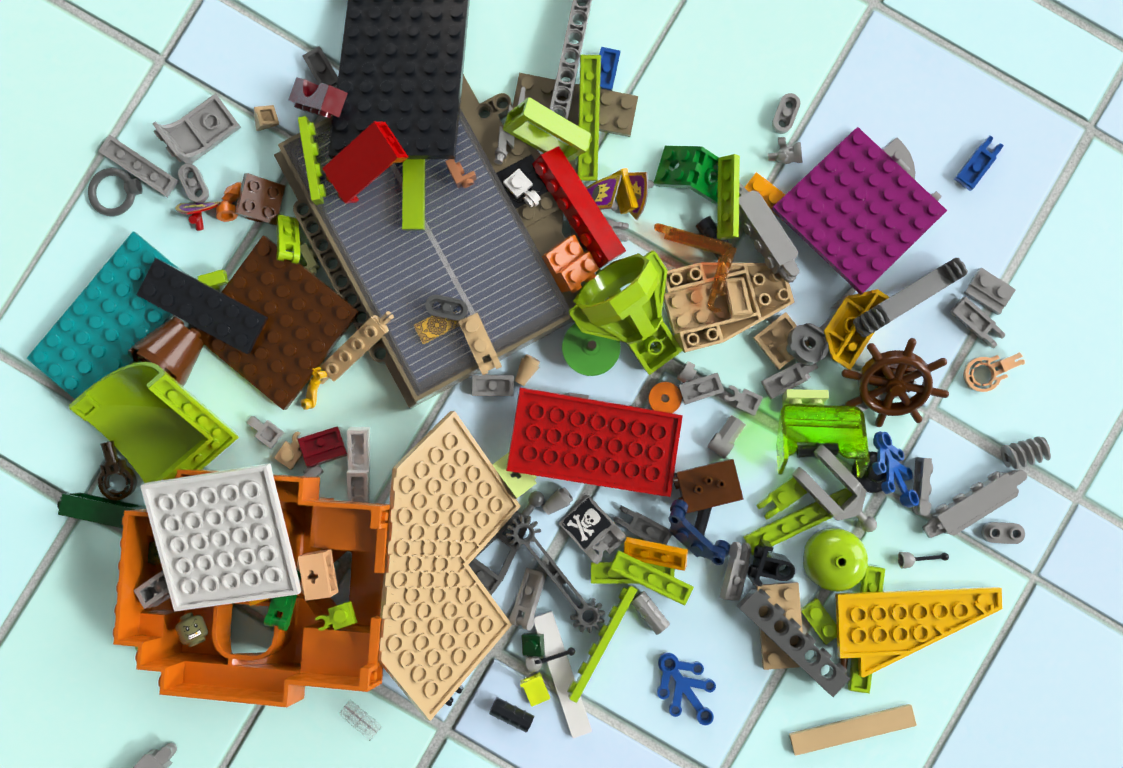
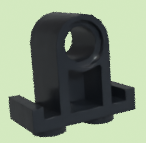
M760 539L759 544L755 546L754 560L748 568V578L755 586H762L760 576L779 581H788L795 575V567L791 561L783 554L774 553L773 546L767 540ZM782 565H786L783 570H779Z

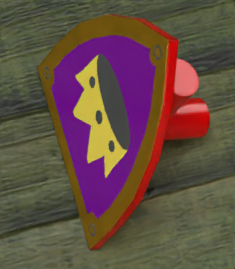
M220 202L180 203L175 207V210L180 214H192L188 220L191 224H195L196 231L204 230L202 212L217 207Z

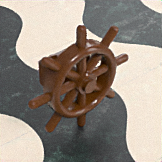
M915 338L908 340L904 351L892 350L880 353L874 343H869L867 349L873 358L866 362L861 371L844 369L841 372L844 378L858 380L860 396L847 401L845 407L851 409L864 403L872 411L879 413L875 421V426L879 428L883 426L887 416L910 414L916 423H921L923 418L917 409L926 403L930 395L941 398L949 397L947 390L933 387L931 374L932 371L947 365V359L940 358L927 364L920 356L913 353L917 343ZM922 376V385L915 384V379ZM868 383L870 385L879 386L871 391H869L867 388ZM912 391L916 392V394L909 398L906 392L910 393ZM887 392L884 401L875 398ZM895 396H898L901 402L892 403Z

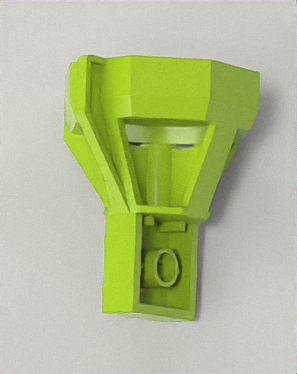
M651 250L644 256L637 253L613 261L602 270H597L595 272L596 277L584 283L573 300L576 305L568 311L582 333L625 342L644 371L649 375L682 352L681 347L663 321L662 307L667 269L654 250ZM631 283L629 286H627L624 290L621 291V287ZM654 342L655 346L651 348L650 345Z

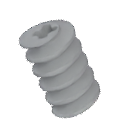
M1036 436L1033 439L1029 438L1025 441L1022 440L1018 441V443H1011L1001 447L1002 460L1008 468L1012 465L1014 469H1018L1019 463L1022 467H1026L1027 461L1030 465H1034L1035 459L1038 463H1042L1043 457L1046 461L1051 459L1050 446L1043 436Z

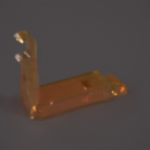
M660 223L655 224V231L665 233L664 239L722 255L719 257L707 303L709 310L712 312H722L720 308L714 307V302L718 294L721 296L727 295L722 289L737 248L732 247L733 244Z

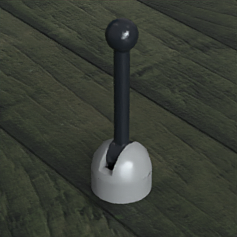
M910 552L898 553V564L901 569L911 568L915 561L936 559L947 561L949 559V555L945 552L941 555L914 557Z
M570 647L565 652L543 659L528 656L525 658L526 666L529 673L532 674L541 669L542 663L566 655L573 656L576 651L573 647Z

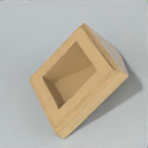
M274 105L254 107L256 131L279 125Z

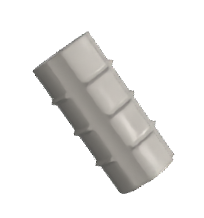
M644 590L633 598L631 604L656 635L669 627L670 622Z

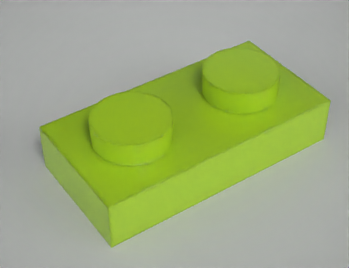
M817 598L801 608V613L825 645L837 637L836 623Z

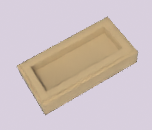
M745 278L724 279L723 286L731 319L751 317L753 313Z

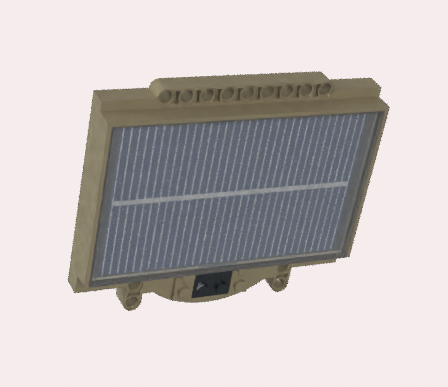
M464 74L456 158L454 161L455 163L460 162L465 172L462 176L474 171L477 179L468 188H457L446 166L445 161L448 159H425V230L402 229L403 162L393 163L357 195L359 199L357 203L345 204L338 197V192L327 180L326 174L322 169L323 176H320V181L325 186L326 197H323L324 204L315 205L311 200L300 133L279 143L278 146L281 151L274 154L298 200L293 205L294 214L335 291L347 302L351 295H356L357 301L352 306L360 311V313H366L367 318L363 323H358L357 317L353 321L356 330L374 315L381 318L387 311L391 312L390 315L393 314L394 318L386 324L389 331L368 352L374 361L386 364L404 400L411 409L480 372L459 322L434 317L427 312L425 303L430 296L442 295L464 301L468 307L466 318L478 313L498 359L501 361L573 322L568 311L576 305L573 300L580 291L579 289L574 293H571V291L561 292L541 257L565 239L562 233L563 212L559 209L557 202L547 190L546 185L532 165L541 154L534 147L515 137L514 149L506 143L508 154L503 159L502 164L494 162L496 157L494 153L498 148L499 127H504L501 119L508 115V105L503 109L497 105L500 102H506L512 106L511 98L505 93H499L479 103ZM483 111H488L490 113V115L487 118H482L479 116L480 113ZM333 116L314 125L316 135H313V140L319 148V155L316 158L317 163H320L322 168L332 160L328 153ZM517 169H520L533 183V186L528 191L534 190L540 196L541 200L538 201L539 204L536 207L533 206L531 208L526 204L523 199L525 197L524 194L516 199L503 184ZM308 206V212L304 215H301V208ZM313 224H318V230L310 233V227ZM328 242L327 249L320 251V244ZM336 259L338 262L337 266L329 269V262ZM346 277V285L339 287V279ZM440 303L433 305L434 310H438L441 307ZM456 307L454 313L460 314L461 308ZM379 349H385L386 356L383 359H378L376 356ZM490 355L482 358L484 363L492 360Z

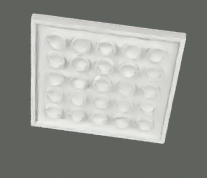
M270 463L149 482L140 486L174 611L297 595L302 591Z

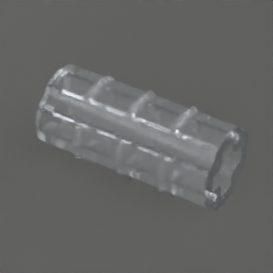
M351 699L338 713L345 722H348L353 726V729L355 728L369 741L373 739L382 727L380 723Z

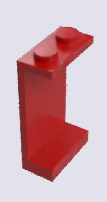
M374 121L322 169L326 174L327 180L338 192V197L345 204L357 203L359 201L357 195L393 163L404 162L408 155L386 122Z

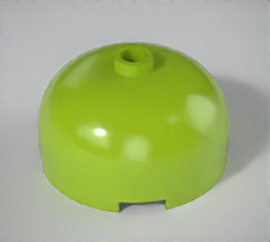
M826 528L816 532L807 541L804 547L803 567L809 579L819 587L834 592L846 591L856 586L865 576L868 567L867 551L862 541L853 533L839 528Z

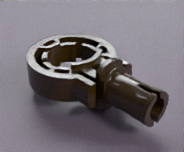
M114 440L100 443L105 462L99 465L101 470L98 477L99 490L110 500H122L135 491L137 477L134 471L127 466L126 460L118 458ZM112 474L122 475L126 480L125 484H130V486H126L122 491L108 490L111 487L109 479Z

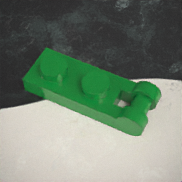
M296 568L299 582H301V573ZM297 595L271 598L269 610L264 619V625L270 627L273 625L278 626V629L286 631L290 625ZM278 611L283 612L281 618L277 617Z

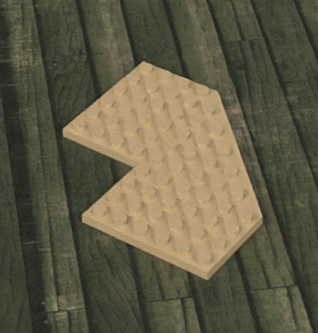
M450 411L392 468L388 516L389 528L386 540L387 553L385 554V573L383 576L380 612L381 641H379L378 661L428 721L433 719L512 626L509 619L468 564L516 513L521 505L455 411Z

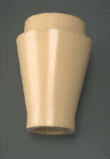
M526 354L524 358H521L514 381L525 386L540 368L538 366L540 361Z

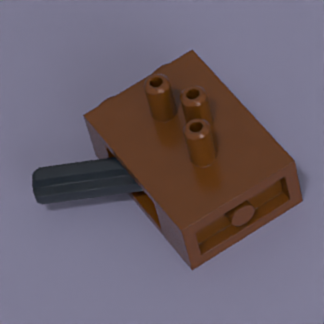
M727 459L675 472L676 477L673 478L675 489H679L681 496L678 499L687 503V513L698 511L694 527L702 535H705L712 507L744 500L734 459Z

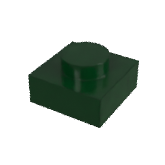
M524 633L521 635L523 656L542 657L545 655L544 634Z

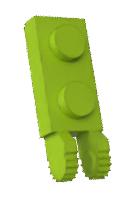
M791 477L770 492L756 506L758 509H761L771 501L775 504L776 507L764 515V518L768 520L808 492Z

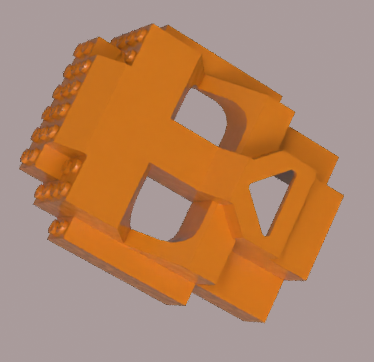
M199 469L177 470L175 478L218 471ZM273 474L296 568L298 556L307 552L331 549L333 563L347 551L352 553L349 601L352 602L358 623L334 630L333 625L325 630H318V628L324 627L325 621L323 619L315 620V618L324 614L329 615L328 609L337 606V604L331 597L305 601V596L301 591L297 594L288 629L283 631L278 629V626H274L272 644L266 652L235 654L231 650L233 603L174 611L171 598L158 606L143 608L134 590L163 571L147 509L125 510L122 518L123 534L120 541L121 558L118 563L119 582L116 586L118 594L117 604L114 609L116 618L115 627L113 628V645L138 647L135 656L137 662L136 670L161 672L158 680V686L160 687L159 695L287 708L304 699L305 686L362 692L372 690L382 684L383 667L378 661L379 641H381L380 612L390 505L335 501L334 498L319 497L320 477ZM268 599L256 605L269 607L271 599ZM249 601L234 603L250 605ZM278 611L277 617L281 618L283 612ZM192 612L194 616L201 615L208 628V634L205 636V641L189 647L188 644H181L175 626L181 622L180 617Z

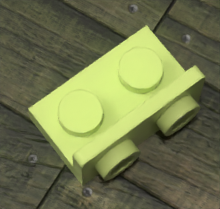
M786 389L782 395V414L784 416H823L825 414L824 403L829 398V391Z

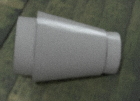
M565 487L558 488L542 505V508L547 515H550L570 506L573 497Z

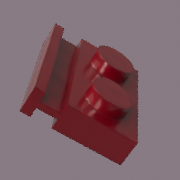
M338 426L298 438L307 469L347 456Z

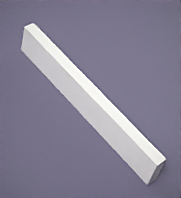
M553 611L535 616L534 625L537 634H544L545 657L565 652L566 650ZM568 656L548 661L547 663L572 738L574 739L593 732L581 696L577 703L568 697L570 693L567 690L573 680L576 682Z

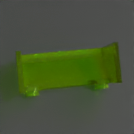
M786 404L782 407L779 414L776 442L779 475H782L789 459L788 456L795 454L798 447L797 442L837 443L842 457L856 459L857 477L862 478L870 463L865 415L860 408L854 406Z

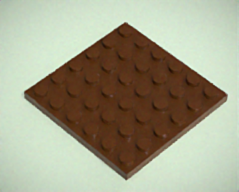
M263 235L222 290V293L268 317L250 354L241 352L197 327L194 329L202 335L200 338L207 348L282 410H287L313 376L312 369L322 364L360 311L300 263H291V260L285 259L284 261L277 260V244Z

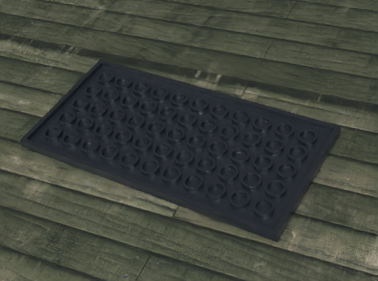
M348 0L337 89L348 94L340 116H333L328 153L330 159L339 154L374 121L386 122L408 155L407 159L456 158L470 0Z

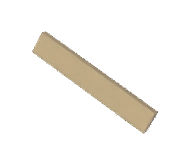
M906 704L789 733L793 753L797 756L915 727L917 723L912 705Z

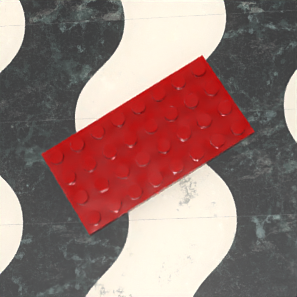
M520 387L506 471L671 497L683 415Z

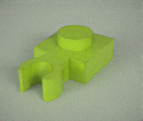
M351 601L329 608V615L324 614L315 618V620L323 619L325 621L324 627L318 628V630H325L333 625L334 630L358 623Z

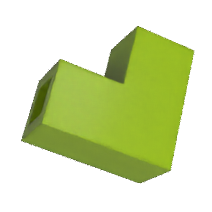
M223 269L197 276L198 280L216 290L221 289L220 286L226 285L229 282L227 273Z

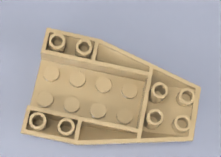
M701 262L668 270L663 300L673 337L684 353L724 343L795 303L790 284L781 277L779 272L774 274L772 269H769L765 263ZM744 277L753 314L751 317L731 319L723 280Z

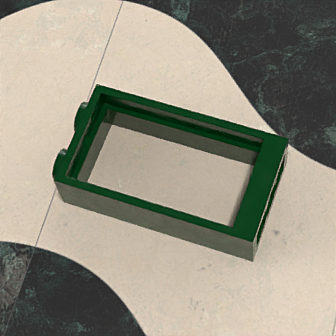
M81 492L62 494L57 504L59 509L58 515L123 528L122 518L125 510L146 509V506L110 500L105 497Z

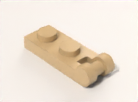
M476 313L458 321L482 375L488 374V371L491 369L501 368L502 365L479 314ZM490 355L492 360L484 363L482 358Z

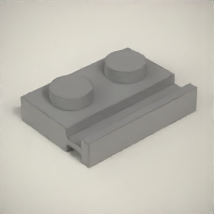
M981 267L977 270L964 294L993 313L1000 315L1016 289Z

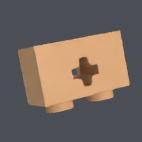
M331 549L307 552L298 556L297 569L301 573V590L305 596V601L332 597L339 592Z

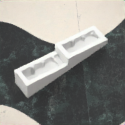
M349 427L347 429V501L370 503V427Z

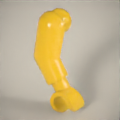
M321 367L312 369L314 377L311 378L307 386L306 398L301 400V407L304 410L313 409L316 406L317 390L321 383L320 379L327 377V373L321 371Z

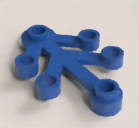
M876 432L873 444L878 449L877 462L873 463L872 467L877 475L886 472V481L881 484L883 492L885 494L895 492V478L902 493L900 495L902 506L908 508L917 506L919 504L917 493L912 489L908 490L904 481L913 479V472L909 467L906 468L899 463V461L904 460L903 451L892 445L891 436L887 432Z
M667 652L662 654L658 660L659 669L663 672L661 684L657 688L658 697L660 699H667L669 697L670 691L668 686L672 675L676 684L673 702L669 706L670 714L673 717L681 715V701L684 692L697 711L696 718L698 722L705 726L710 725L714 720L713 712L710 708L704 707L690 687L704 689L706 692L711 693L716 689L715 682L709 678L699 680L683 677L679 670L692 671L695 675H701L704 671V666L701 662L689 663L678 661V658L673 653ZM670 659L672 661L671 666H665V661ZM700 665L701 670L698 672L694 671V666ZM708 682L713 683V687L711 689L706 688V684ZM661 689L667 690V694L661 696L659 692ZM674 706L679 707L677 713L672 712ZM707 712L708 716L701 718V713Z

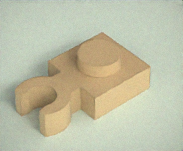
M299 431L293 434V442L285 441L274 459L290 470L295 467L302 457L298 443V437L301 434Z

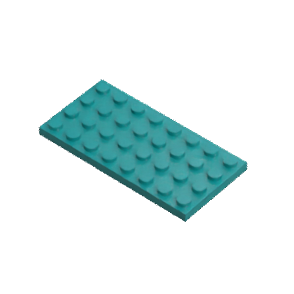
M133 231L26 359L74 399L78 398L103 377L119 368L133 364L135 361L129 356L128 350L136 342L173 316V314L136 295L154 259L159 258L175 268L181 269L137 232Z

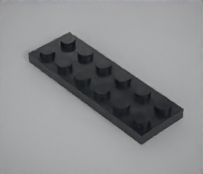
M159 258L154 259L136 294L245 354H250L268 319L267 316Z

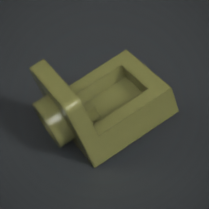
M304 243L300 246V252L307 263L305 268L315 275L317 270L321 268L317 261L318 257L314 249Z

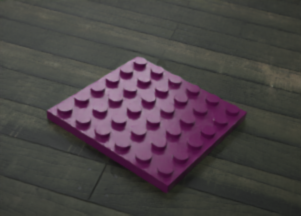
M856 127L771 209L860 295L948 211L859 127Z

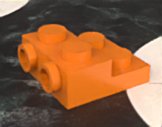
M575 234L568 236L541 256L561 292L571 291V293L578 291L582 288L581 283L594 279L596 277L595 272L599 270L591 253L583 251Z

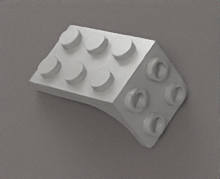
M216 93L181 119L171 124L161 125L156 121L152 123L156 128L153 132L167 145L165 148L173 158L175 157L180 163L185 162L186 164H193L242 128Z

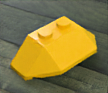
M875 289L864 292L862 295L858 293L844 298L824 329L830 355L834 361L851 370L874 334L862 337L856 331L853 321L863 313L890 298L888 295Z

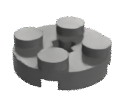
M805 323L804 325L796 326L790 331L786 350L798 362L812 366L826 357L829 346L828 342L825 343L824 332L818 326ZM805 341H809L811 348L805 345Z

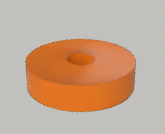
M661 382L650 390L648 401L652 410L674 413L681 405L682 395L679 388L673 383ZM662 395L669 397L668 402L661 400Z

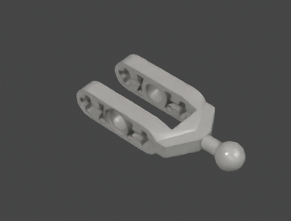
M820 445L813 453L853 495L839 507L801 467H798L791 475L835 520L839 521L857 517L861 522L863 531L868 533L875 531L877 528L875 518L866 516L862 512L867 491L825 446Z

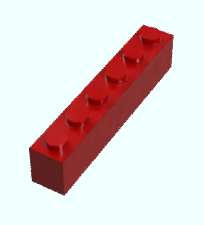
M558 146L541 154L532 165L546 185L547 190L557 202L559 209L562 210L568 219L570 226L579 236L581 243L591 253L598 268H602L625 253L626 249L561 148Z

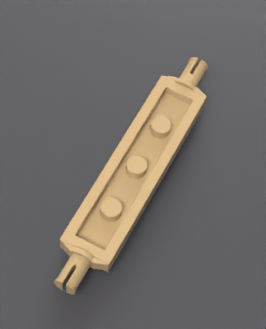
M387 311L381 318L374 315L320 366L327 373V377L321 380L320 384H324L329 378L335 382L389 331L386 324L394 318L393 314L390 315L391 312Z

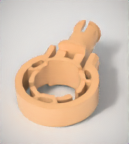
M1020 352L992 364L990 363L1000 359L998 355L991 358H975L965 366L963 372L964 381L974 391H991L999 385L1001 380L1008 377L1007 374L996 377L997 375L1024 365L1025 360L1020 359L1015 362V360L1023 357ZM977 361L979 363L974 365V368L979 365H985L991 372L990 381L982 384V386L989 385L988 388L981 389L973 385L981 386V383H978L973 376L975 370H970L971 366Z

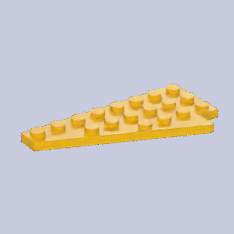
M982 587L835 593L837 655L839 658H858L859 676L866 677L1002 610V588Z

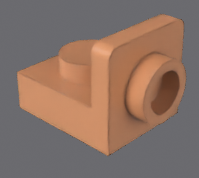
M454 159L445 161L457 188H468L474 184V181L477 179L474 171L462 176L465 172L460 162L455 163Z

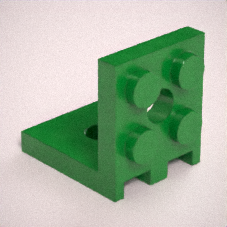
M665 145L654 179V185L658 187L689 188L708 201L718 204L719 157L703 146Z

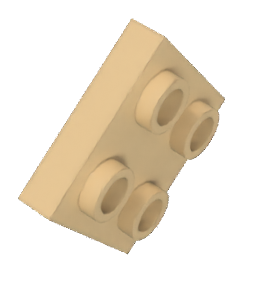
M787 312L783 313L753 337L754 341L778 370L795 359L787 352L786 347L788 345V335L797 325ZM808 340L805 341V345L807 347L810 346Z

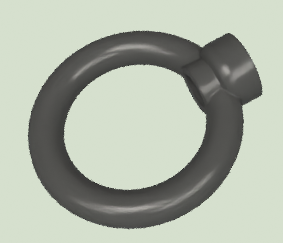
M106 168L97 172L88 186V198L92 207L98 213L110 217L119 216L128 211L134 203L135 196L143 193L140 180L138 178L132 179L125 171L118 168ZM108 176H116L124 181V190L127 196L125 201L116 208L104 207L97 198V187Z

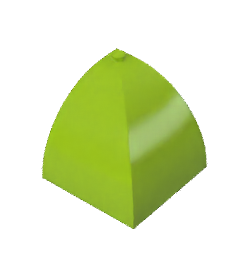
M151 362L133 363L113 371L97 381L69 404L71 411L84 421H88L109 441L114 440L115 447L128 460L144 483L174 479L177 475V470H202L239 438L236 432L160 366Z

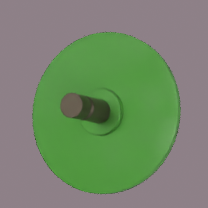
M575 323L567 330L562 343L563 356L567 364L574 371L585 376H598L609 371L617 362L621 349L620 341L582 333Z

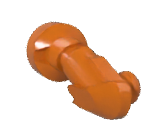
M241 182L230 185L224 191V196L221 198L223 201L216 207V217L218 220L230 222L238 217V214H235L236 206L232 203L236 202L239 197Z

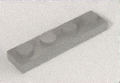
M111 135L107 137L98 152L167 198L179 182Z

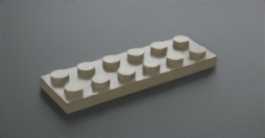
M519 72L512 108L514 109L517 106L521 88L525 87L524 100L530 97L550 109L556 80ZM575 84L568 121L579 126V84ZM600 88L599 131L631 137L639 96ZM564 96L557 98L559 101L567 100Z

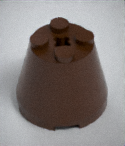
M174 316L136 342L128 350V354L135 362L140 360L141 362L155 363L184 387L204 344L200 338L202 335L196 329H188L184 326V322Z

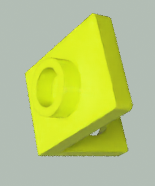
M540 672L520 680V687L524 688L531 707L550 699Z

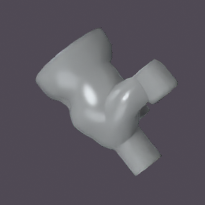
M778 137V152L768 153L769 162L778 161L784 164L792 162L803 163L801 142L787 147L786 137Z

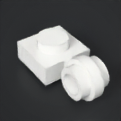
M517 169L503 182L516 199L524 194L525 197L523 199L529 207H536L539 204L540 196L534 190L528 191L533 186V183L520 169Z

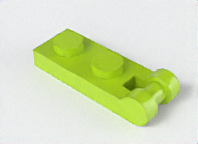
M278 214L276 220V259L279 261H284V259L291 260V263L298 264L300 260L299 221L297 218Z

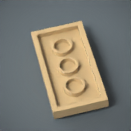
M799 583L762 584L761 587L756 586V590L762 589L770 596L768 601L773 606L777 603L785 611L783 615L788 620L793 618L801 626L799 630L803 633ZM767 606L760 607L758 611L759 616H765L768 608ZM781 620L774 624L775 631L783 628V621ZM759 628L762 668L764 670L800 667ZM797 635L790 638V645L798 643L799 638Z

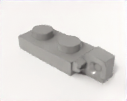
M795 363L760 382L771 400L783 394L786 389H793L811 378L809 373L819 367L816 363L812 366Z

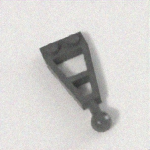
M534 491L529 495V503L522 513L516 511L477 554L478 556L497 538L509 546L511 549L499 574L485 566L476 557L468 564L491 596L503 581L517 552L515 549L516 543L510 545L508 543L510 539L502 533L507 529V525L513 524L512 518L519 520V515H523L525 522L526 518L530 516L535 508L541 507L544 504V495L539 491ZM520 528L518 537L523 538L528 528Z

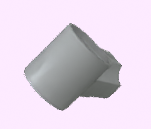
M730 415L721 430L713 436L707 447L725 459L733 449L734 442L746 424L737 417Z

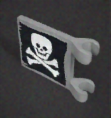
M589 495L559 522L560 526L595 564H598L602 558L594 551L593 547L610 531L619 541H623L626 538L622 530Z

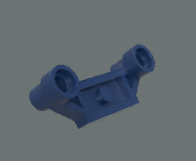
M679 499L674 500L668 517L671 524L669 532L696 557H704L712 560L716 565H722L725 557L729 555L731 545L725 540H717L713 545L685 519L688 510L687 503Z

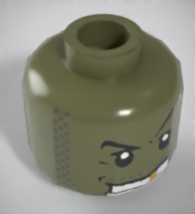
M191 612L180 617L181 622L175 626V630L181 644H188L189 647H192L206 640L205 636L208 634V628L201 615L194 616Z

